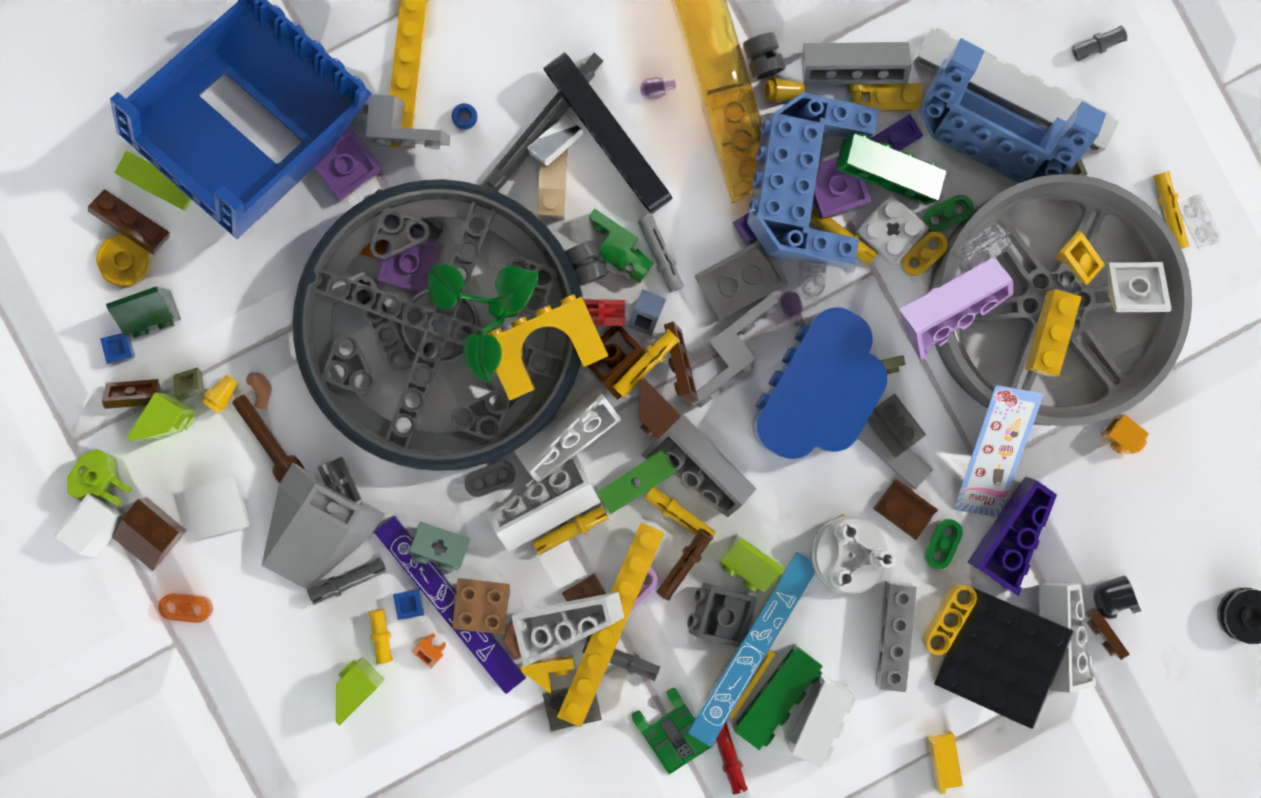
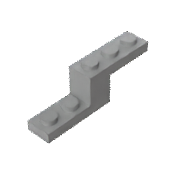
M371 95L359 111V114H368L366 137L375 141L374 144L377 146L390 147L391 143H399L401 147L415 148V144H423L425 148L435 150L440 149V145L450 146L451 135L442 130L402 128L404 101L396 96Z
M770 294L708 342L727 368L696 391L698 401L689 403L692 407L696 405L700 408L713 399L710 396L712 392L716 389L722 392L733 383L731 378L739 372L743 376L754 367L751 362L756 358L737 333L746 334L755 327L753 323L755 319L760 315L765 319L776 310L773 305L778 301L773 294Z

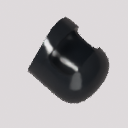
M1125 575L1098 584L1093 591L1095 607L1104 618L1116 619L1117 614L1125 609H1130L1133 614L1142 612L1132 585Z

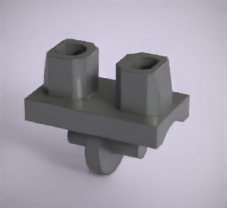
M343 456L317 467L326 487L354 502L362 500Z

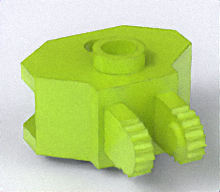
M99 449L82 454L67 476V494L79 501H82L89 494L97 499H107L120 507L123 503L121 499L111 495L115 486L128 493L133 488L122 482L121 478L117 476L116 459ZM82 467H85V468L83 469V471L81 472V474H80V473H79L80 469H81Z

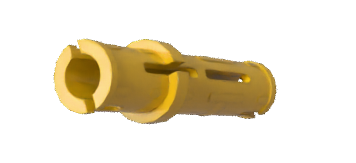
M1170 171L1153 175L1159 195L1157 201L1158 204L1161 203L1166 224L1174 234L1181 249L1190 247L1178 206L1177 198H1179L1178 193L1175 194Z
M817 207L813 208L810 222L820 230L859 238L857 257L869 266L878 252L862 242L859 235L856 234L854 236L829 216L820 219Z
M667 329L653 346L649 345L646 348L648 351L613 387L626 398L628 393L659 361L662 363L665 360L663 357L680 340Z
M656 487L648 490L643 499L661 510V514L664 517L669 516L696 536L698 530L702 528L714 537L716 531L677 503L678 500L674 497L671 499Z
M600 505L582 516L578 514L573 521L537 540H533L532 543L535 550H538V555L541 556L543 553L581 533L585 535L589 533V529L609 520L603 506Z

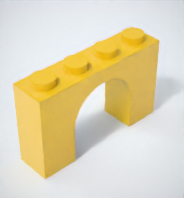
M575 294L560 300L562 305L552 310L549 305L536 311L537 317L527 321L526 317H522L511 322L513 328L503 332L501 328H498L486 334L494 336L501 345L502 356L496 372L509 401L535 389L522 360V346L528 335L538 328L555 327L564 331L572 340L583 367L608 356L582 297L576 299Z

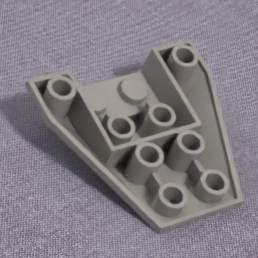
M292 463L278 486L261 566L308 590L367 541L376 530L385 513L363 501L357 504L317 482L316 475Z

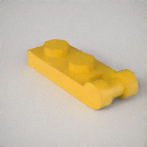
M922 83L849 84V93L852 94V102L850 103L879 109L878 112L919 111L922 103ZM862 94L869 95V102L862 101Z

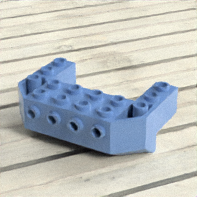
M960 38L949 57L943 60L919 108L931 138L1017 183L1043 176L1068 174L1099 136L1106 113L1082 101L1067 121L1057 117L1048 130L967 88L985 50Z
M803 92L763 120L747 224L769 255L785 261L799 259L840 268L855 265L859 238L810 229L809 223L823 132L843 137L861 133L870 138L875 135L879 109Z

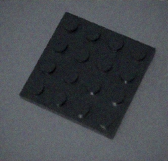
M974 588L973 590L977 595L976 603L947 651L934 685L1030 729H1034L1075 631Z

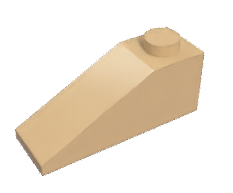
M568 148L547 167L540 162L538 218L565 220Z

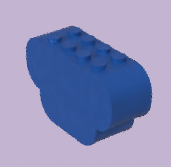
M834 307L816 314L807 324L800 326L794 337L797 343L794 348L787 349L781 360L785 364L781 371L778 370L773 373L768 382L771 385L769 392L762 393L755 405L758 411L754 416L752 425L754 437L763 448L777 456L798 459L808 455L814 448L830 452H838L849 448L857 440L886 389V369L876 356L869 353L873 344V335L868 323L845 308Z

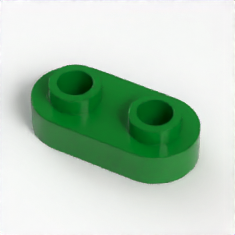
M956 195L926 210L922 221L929 227L928 231L941 232L968 219L973 214L974 204L968 196ZM956 204L962 206V213H957L955 211ZM933 215L938 216L939 224L932 223L931 218Z
M943 519L936 525L924 552V559L930 567L944 569L951 563L963 535V529L957 521ZM946 527H950L952 533L950 536L946 537L944 535V529ZM935 551L941 552L939 560H934L933 558Z

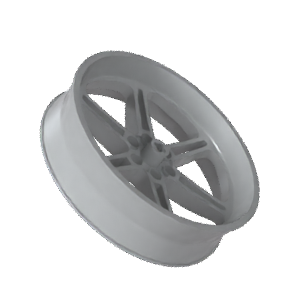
M1060 174L1038 177L1014 185L974 209L973 214L968 219L960 222L947 238L948 248L935 262L932 270L929 291L945 285L956 276V272L968 248L984 232L992 236L1004 258L1023 285V292L1020 296L1009 297L1001 303H1012L1013 313L975 316L973 322L1022 319L1027 323L1028 330L1007 387L1017 388L1028 359L1046 292L1057 289L1074 295L1079 293L1085 299L1084 305L1082 307L1079 306L1068 346L1101 382L1105 393L1098 401L1080 406L1054 407L1040 404L1033 425L1077 426L1113 418L1128 411L1148 397L1164 381L1174 367L1185 344L1191 321L1192 286L1189 269L1179 243L1168 225L1155 210L1132 192L1111 182L1085 175ZM1040 199H1056L1077 204L1082 213L1068 241L1077 231L1083 232L1092 212L1095 211L1096 216L1086 235L1087 240L1092 246L1105 217L1108 215L1116 216L1136 237L1145 252L1148 262H1163L1172 309L1170 312H1160L1159 324L1148 350L1129 373L1125 374L1119 370L1084 319L1085 314L1089 310L1113 307L1111 302L1096 303L1095 294L1107 293L1108 286L1084 287L1071 268L1060 261H1057L1052 272L1046 270L1010 223L1008 211L1013 205ZM996 222L1000 224L1015 248L1031 268V271H1026L1000 233ZM1062 272L1069 277L1067 286L1062 285L1059 277ZM1036 275L1040 276L1043 280V287L1041 289L1036 288L1033 284V279ZM1026 299L1030 300L1033 304L1031 313H1027L1023 309V302ZM957 328L947 336L949 341L942 346H939L937 343L935 344L936 350L942 363L956 383L972 399L988 409L995 388L974 366L962 342L961 328ZM1081 335L1093 353L1114 377L1115 384L1078 341L1077 336ZM1028 370L1021 389L1030 391L1038 373Z

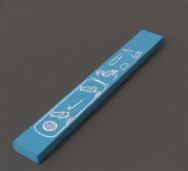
M798 552L794 554L687 733L709 747L714 743L814 576L815 572L811 560Z

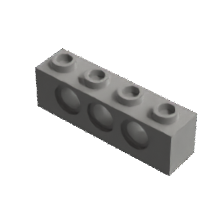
M885 581L875 685L880 690L906 692L917 590V587L911 583Z

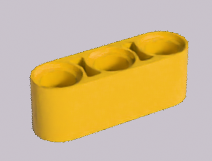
M957 583L948 590L922 636L924 647L932 654L942 655L946 653L955 640L977 600V595L971 587ZM966 590L968 593L967 599L959 603L957 601L958 592ZM953 612L955 616L954 622L950 625H945L944 616L947 613ZM936 635H940L942 638L941 644L936 648H932L930 645L931 639Z

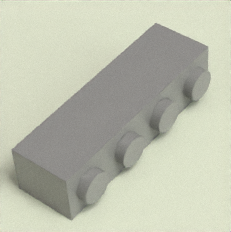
M908 42L803 43L801 59L803 85L908 84L912 66Z

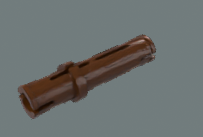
M700 528L689 546L683 548L682 556L671 569L661 586L656 590L660 597L669 601L694 564L700 562L702 559L701 554L714 538L708 531Z

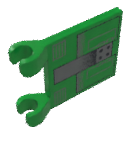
M671 688L666 692L668 699L675 709L652 724H648L640 710L632 714L634 724L640 730L669 775L711 748L687 733L695 718L676 688Z

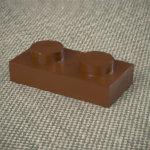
M159 380L106 383L102 397L104 409L147 406L154 393H160L161 386Z
M1091 608L1085 613L1089 619L1086 622L1087 626L1094 635L1100 634L1104 640L1101 645L1110 657L1115 655L1120 660H1123L1130 655L1100 611Z

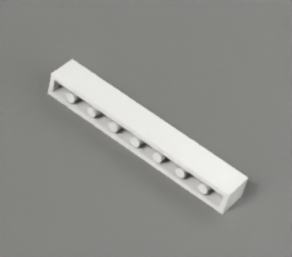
M931 28L926 34L913 62L937 73L943 60L949 57L958 40L950 37V33L944 29ZM984 51L978 68L967 86L970 90L1048 129L1057 117L1067 121L1082 101L1091 105L1082 98L1074 99L1066 95L1067 91L1060 87H1050L1044 84V80L1036 75L1030 74L1028 76L1020 72L1021 69L1012 63L1004 64L998 61L994 54ZM1103 109L1100 110L1106 113L1099 136L1088 148L1096 153L1106 150L1120 122L1113 118L1114 115Z

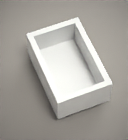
M823 674L813 684L787 742L792 755L821 768L824 761L828 762L834 749L831 745L835 737H840L844 729V723H842L844 716L852 711L855 704L854 693L847 685Z

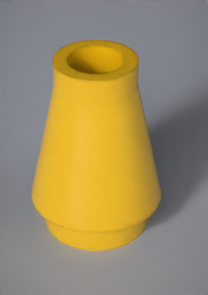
M773 77L772 80H766L765 82L766 101H772L773 104L795 99L805 92L803 82Z
M226 374L203 395L205 398L202 400V403L219 414L222 409H226L239 383Z

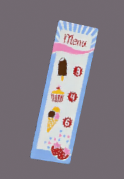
M999 385L995 386L954 507L955 510L993 517L999 516L1031 432L1033 421H1035L1044 396L1043 393Z

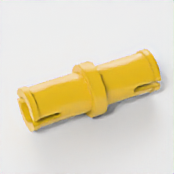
M385 609L371 610L368 612L372 631L370 641L374 643L376 664L392 662L393 658L389 642L391 632L387 630Z

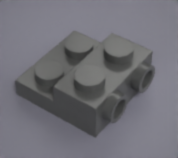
M703 583L702 587L698 588L694 595V601L697 605L695 612L691 613L687 620V627L690 629L689 633L697 638L739 647L748 632L757 597Z

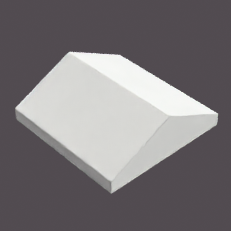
M1163 262L1108 263V297L1115 312L1171 311Z
M87 494L53 535L78 554L96 558L112 539L125 513Z

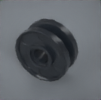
M1238 587L1229 591L1221 599L1217 608V620L1221 630L1228 637L1247 644L1261 643L1260 590ZM1248 610H1251L1252 616L1248 621H1246V612Z

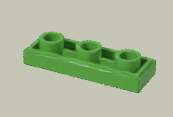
M661 450L597 493L609 513L613 514L675 474L676 470L664 451ZM635 478H638L640 480V486H637L635 484Z

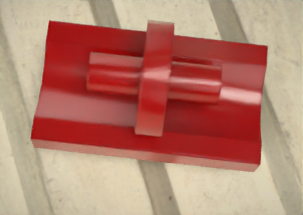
M583 299L595 326H625V300Z

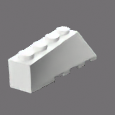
M596 388L592 392L585 394L574 406L564 410L558 418L547 424L532 439L514 450V453L528 473L540 483L622 419L600 390Z
M575 455L540 483L536 480L527 485L526 492L521 496H513L490 514L489 518L497 536L507 551H510L601 503L578 456Z
M1058 582L1039 584L1037 598L1040 616L1075 631L1050 691L1071 693L1096 686L1095 677L1090 676L1089 666L1093 665L1092 655L1087 654L1085 646L1089 640L1088 630L1082 626V620H1084L1086 615L1081 584Z
M619 592L525 609L512 615L523 667L623 619L624 614Z

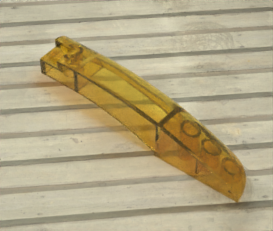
M671 0L695 81L702 112L732 204L752 193V182L756 170V157L760 145L762 126L740 43L726 0Z

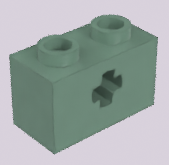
M420 521L408 554L413 555L412 560L427 564L428 561L438 564V569L452 573L453 569H460L470 538ZM437 542H440L441 548L444 549V553L440 552L439 555L434 554L435 549L431 548Z

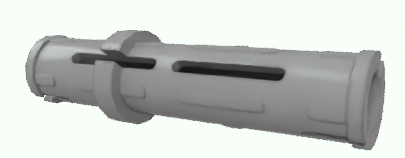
M653 215L639 220L638 224L658 265L656 269L658 273L661 272L669 293L683 288L685 285L676 269V260H672Z

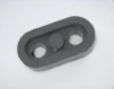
M499 461L468 474L464 483L465 489L474 497L487 495L511 485L515 480L516 471L509 462ZM500 469L507 471V478H499L498 472ZM479 478L483 481L482 488L474 486L475 479Z

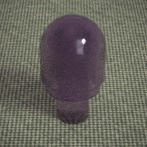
M663 77L645 79L640 85V93L646 99L662 98V96L666 95L665 91L677 89L675 79L663 81Z
M794 291L784 292L780 297V305L784 315L787 318H792L795 327L804 324L805 322L801 315L804 311V306L800 296Z

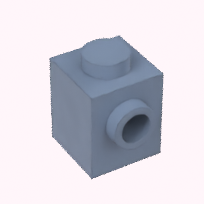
M642 289L627 327L652 336L666 298Z

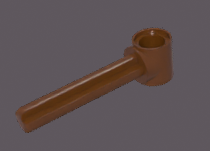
M240 395L233 400V406L275 464L272 467V473L279 484L292 463L305 469L295 455L291 454L288 456L246 395Z

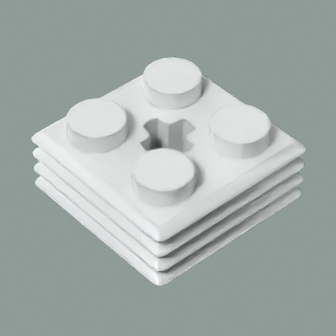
M889 194L857 228L855 235H859L866 245L877 251V255L890 267H893L926 233L929 227L893 194ZM886 225H894L896 227L895 232L897 233V235L892 234L891 236H889L887 234L889 229L886 227Z

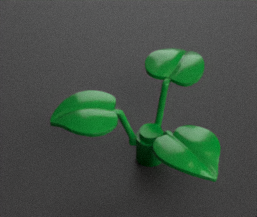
M448 264L434 265L428 274V291L432 302L441 309L452 308L456 304L458 297L460 299L488 303L489 313L496 318L494 322L480 331V335L470 334L466 338L463 347L464 360L469 370L480 380L490 382L492 375L500 364L502 349L498 340L492 335H486V333L498 324H503L504 318L517 316L519 311L527 305L535 289L539 273L518 266H506L499 271L495 280V289L500 297L484 298L460 292L464 286V277L454 266Z

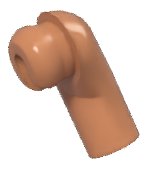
M251 372L247 375L246 382L257 393L254 407L267 410L272 387L263 374Z
M511 621L506 627L503 642L514 659L517 660L521 658L513 621Z

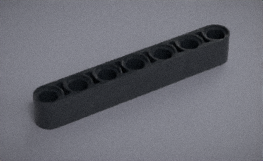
M563 52L543 67L548 78L647 211L653 215L670 202L673 197L571 58Z

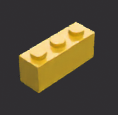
M1057 289L1046 292L1025 370L1049 377L1060 375L1081 302V296Z

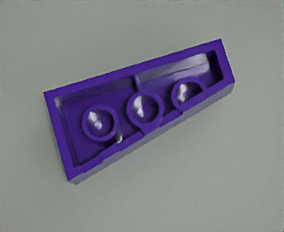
M1025 476L967 563L1006 590L1019 596L1022 590L1020 586L1024 576L1028 574L1031 566L1029 565L1034 549L1037 550L1040 542L1038 540L1042 528L1046 526L1057 494L1039 481Z

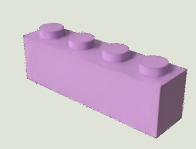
M993 257L988 261L978 263L972 270L955 276L945 285L933 288L927 295L918 300L908 302L900 309L901 322L919 359L922 360L928 356L927 350L936 343L942 346L949 341L947 336L957 328L964 330L970 326L978 313L985 315L1012 296L1013 280L997 259Z

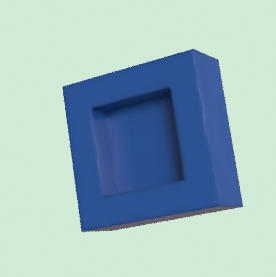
M119 333L100 338L107 364L135 358L129 336Z
M420 589L393 594L397 620L423 616L425 614Z

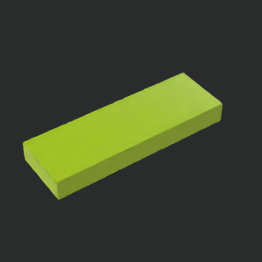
M127 150L125 151L114 172L116 175L186 211L192 199L151 163Z

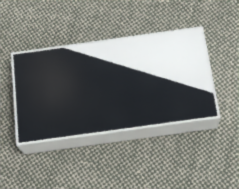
M564 115L527 147L528 152L547 167L584 134L583 129Z

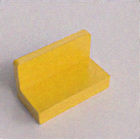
M951 732L927 736L936 790L942 795L946 794V789L963 786L955 735Z

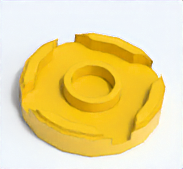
M120 234L103 242L98 249L96 263L103 279L113 285L127 287L136 285L145 278L149 272L151 259L150 253Z

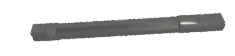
M595 52L585 64L581 63L578 67L588 83L595 76L594 72L604 61ZM559 91L480 184L481 186L499 192L529 156L527 147L555 124L569 108L568 103Z

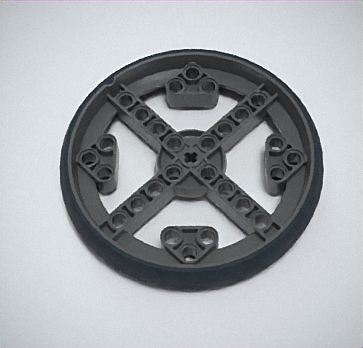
M446 179L420 180L393 186L367 197L338 218L324 233L307 260L298 283L292 319L293 342L299 369L311 397L325 417L347 439L372 455L400 466L431 471L460 470L492 462L513 452L538 434L555 416L566 400L581 365V360L572 340L564 331L555 327H548L545 350L523 343L522 360L526 370L536 373L532 381L535 389L523 394L510 408H508L509 400L507 395L502 391L496 390L459 406L453 411L451 422L456 429L461 431L447 433L418 431L415 429L438 366L454 363L464 357L463 347L465 342L459 340L458 331L462 327H468L473 331V334L480 335V331L483 329L480 327L477 309L471 300L458 297L454 307L441 309L432 302L428 288L419 291L408 301L343 277L347 268L370 242L371 252L376 258L384 261L389 260L427 242L430 236L429 227L421 219L451 218L465 221L449 264L466 272L464 286L460 291L462 294L466 293L488 230L509 242L522 255V257L511 258L506 266L520 262L527 270L548 273L550 277L549 283L544 286L536 283L532 296L540 299L541 306L538 310L544 308L545 305L546 307L550 305L553 310L562 306L560 300L575 294L576 299L579 297L583 299V295L573 265L558 239L540 219L517 201L495 190L469 182ZM389 216L399 218L400 223L396 229L386 228L385 221ZM474 219H480L485 225L484 229L479 233H475L469 228L470 222ZM421 225L424 227L425 234L422 238L414 239L411 237L410 230L413 226ZM380 241L390 243V251L387 254L381 255L376 252V245ZM464 244L474 246L475 254L472 257L466 258L460 254V248ZM337 281H343L347 287L345 293L340 296L335 295L332 290L334 283ZM364 290L370 291L372 295V300L367 305H361L358 302V294ZM390 299L396 301V312L386 314L383 311L384 302ZM334 300L400 323L404 343L410 352L415 355V359L392 421L378 414L357 395V393H369L375 386V378L355 338L346 335L340 336L333 344L331 322ZM527 306L523 308L524 312L528 315L534 316L536 315L535 312L538 311L530 310ZM412 309L421 310L423 317L419 323L414 324L408 320V313ZM444 318V323L448 324V328L446 330L442 329L438 333L435 331L436 327L433 326V322ZM344 340H349L353 344V351L349 355H343L340 352L339 346ZM428 343H435L439 348L437 356L428 358L424 354V347ZM538 354L544 355L548 361L547 366L541 370L536 369L532 362L534 356ZM335 365H340L344 369V376L340 380H334L330 375V370ZM421 367L426 368L430 374L428 381L424 383L418 382L414 376L415 371ZM360 374L368 376L370 381L369 386L363 390L359 389L355 383L357 376ZM411 392L417 393L420 397V404L415 408L409 407L405 401L407 394ZM493 395H501L505 400V404L500 410L492 409L489 404V400ZM462 410L467 411L471 417L469 424L465 426L459 425L455 419L456 414ZM402 417L409 419L411 422L410 430L405 433L399 431L396 426L398 419ZM484 420H491L495 423L496 429L492 434L482 433L480 425Z

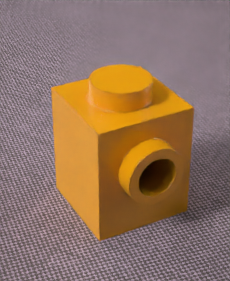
M1119 414L1114 417L1101 435L1111 442L1109 446L1115 452L1123 455L1124 453H1139L1147 443L1145 439L1149 433L1125 414Z

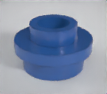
M462 103L453 109L451 118L457 128L468 130L476 124L478 114L472 105ZM462 113L470 115L467 121L460 120Z

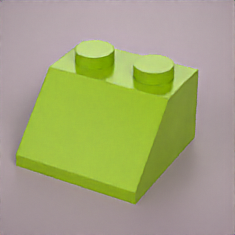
M154 393L126 439L130 441L150 440L188 430L194 422L195 417L193 414L196 410L183 401H178L170 393Z
M739 535L735 536L719 559L724 564L721 569L733 577L736 574L745 579L743 584L754 592L757 589L765 592L784 571L780 564Z
M364 657L358 663L353 659L338 674L341 679L336 683L335 722L339 726L385 680Z

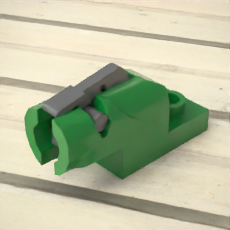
M594 208L589 216V221L592 222L590 226L601 234H604L605 231L609 233L599 248L603 260L606 261V270L634 283H641L654 262L648 259L638 248L636 250L633 248L638 241L637 236Z

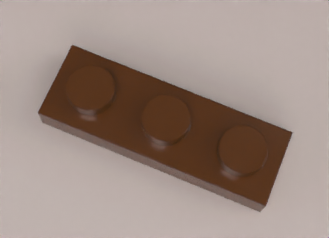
M106 189L88 205L89 213L153 255L170 237L168 230Z
M674 321L664 324L665 332L669 329L680 340L670 350L671 358H668L671 371L675 373L677 379L674 382L675 391L678 397H682L687 403L698 401L682 329Z

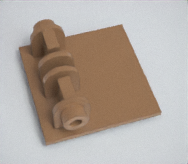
M458 578L453 629L505 635L510 584Z

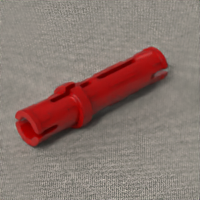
M725 723L716 738V742L724 764L722 766L723 772L727 774L732 794L736 795L741 793L740 790L743 792L747 791L748 787L741 767H743L742 761L738 760L727 723Z

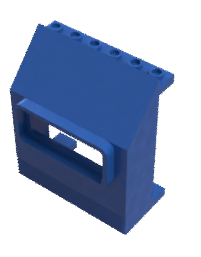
M238 0L237 3L129 97L125 98L117 92L110 98V104L117 134L235 239H239L244 232L251 228L256 221L264 216L332 151L372 93L365 87L364 82L359 77L352 76L345 70V66L339 59L332 58L325 52L324 47L318 41L310 39L298 23H292L279 6L272 5L267 0ZM227 75L302 142L281 162L275 163L200 95L220 77Z

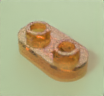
M170 593L161 598L158 609L161 616L167 620L200 623L212 615L213 604L206 596ZM169 602L175 605L173 612L168 609ZM195 605L201 607L200 614L194 612Z

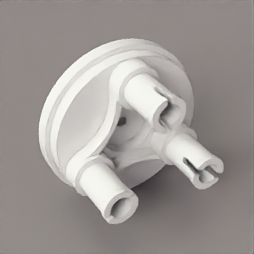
M841 516L827 522L817 532L811 547V563L816 576L826 587L841 594H859L871 589L882 578L886 568L894 566L895 561H892V559H896L894 553L888 551L887 543L881 531L870 521L857 516Z

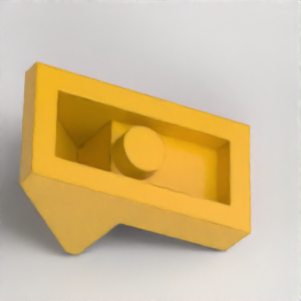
M1077 231L1054 257L1056 260L1068 265L1079 281L1086 285L1105 266L1081 231Z
M574 655L540 659L523 667V663L521 664V671L549 693L552 692L550 672H554L555 676L570 674V670L575 669Z

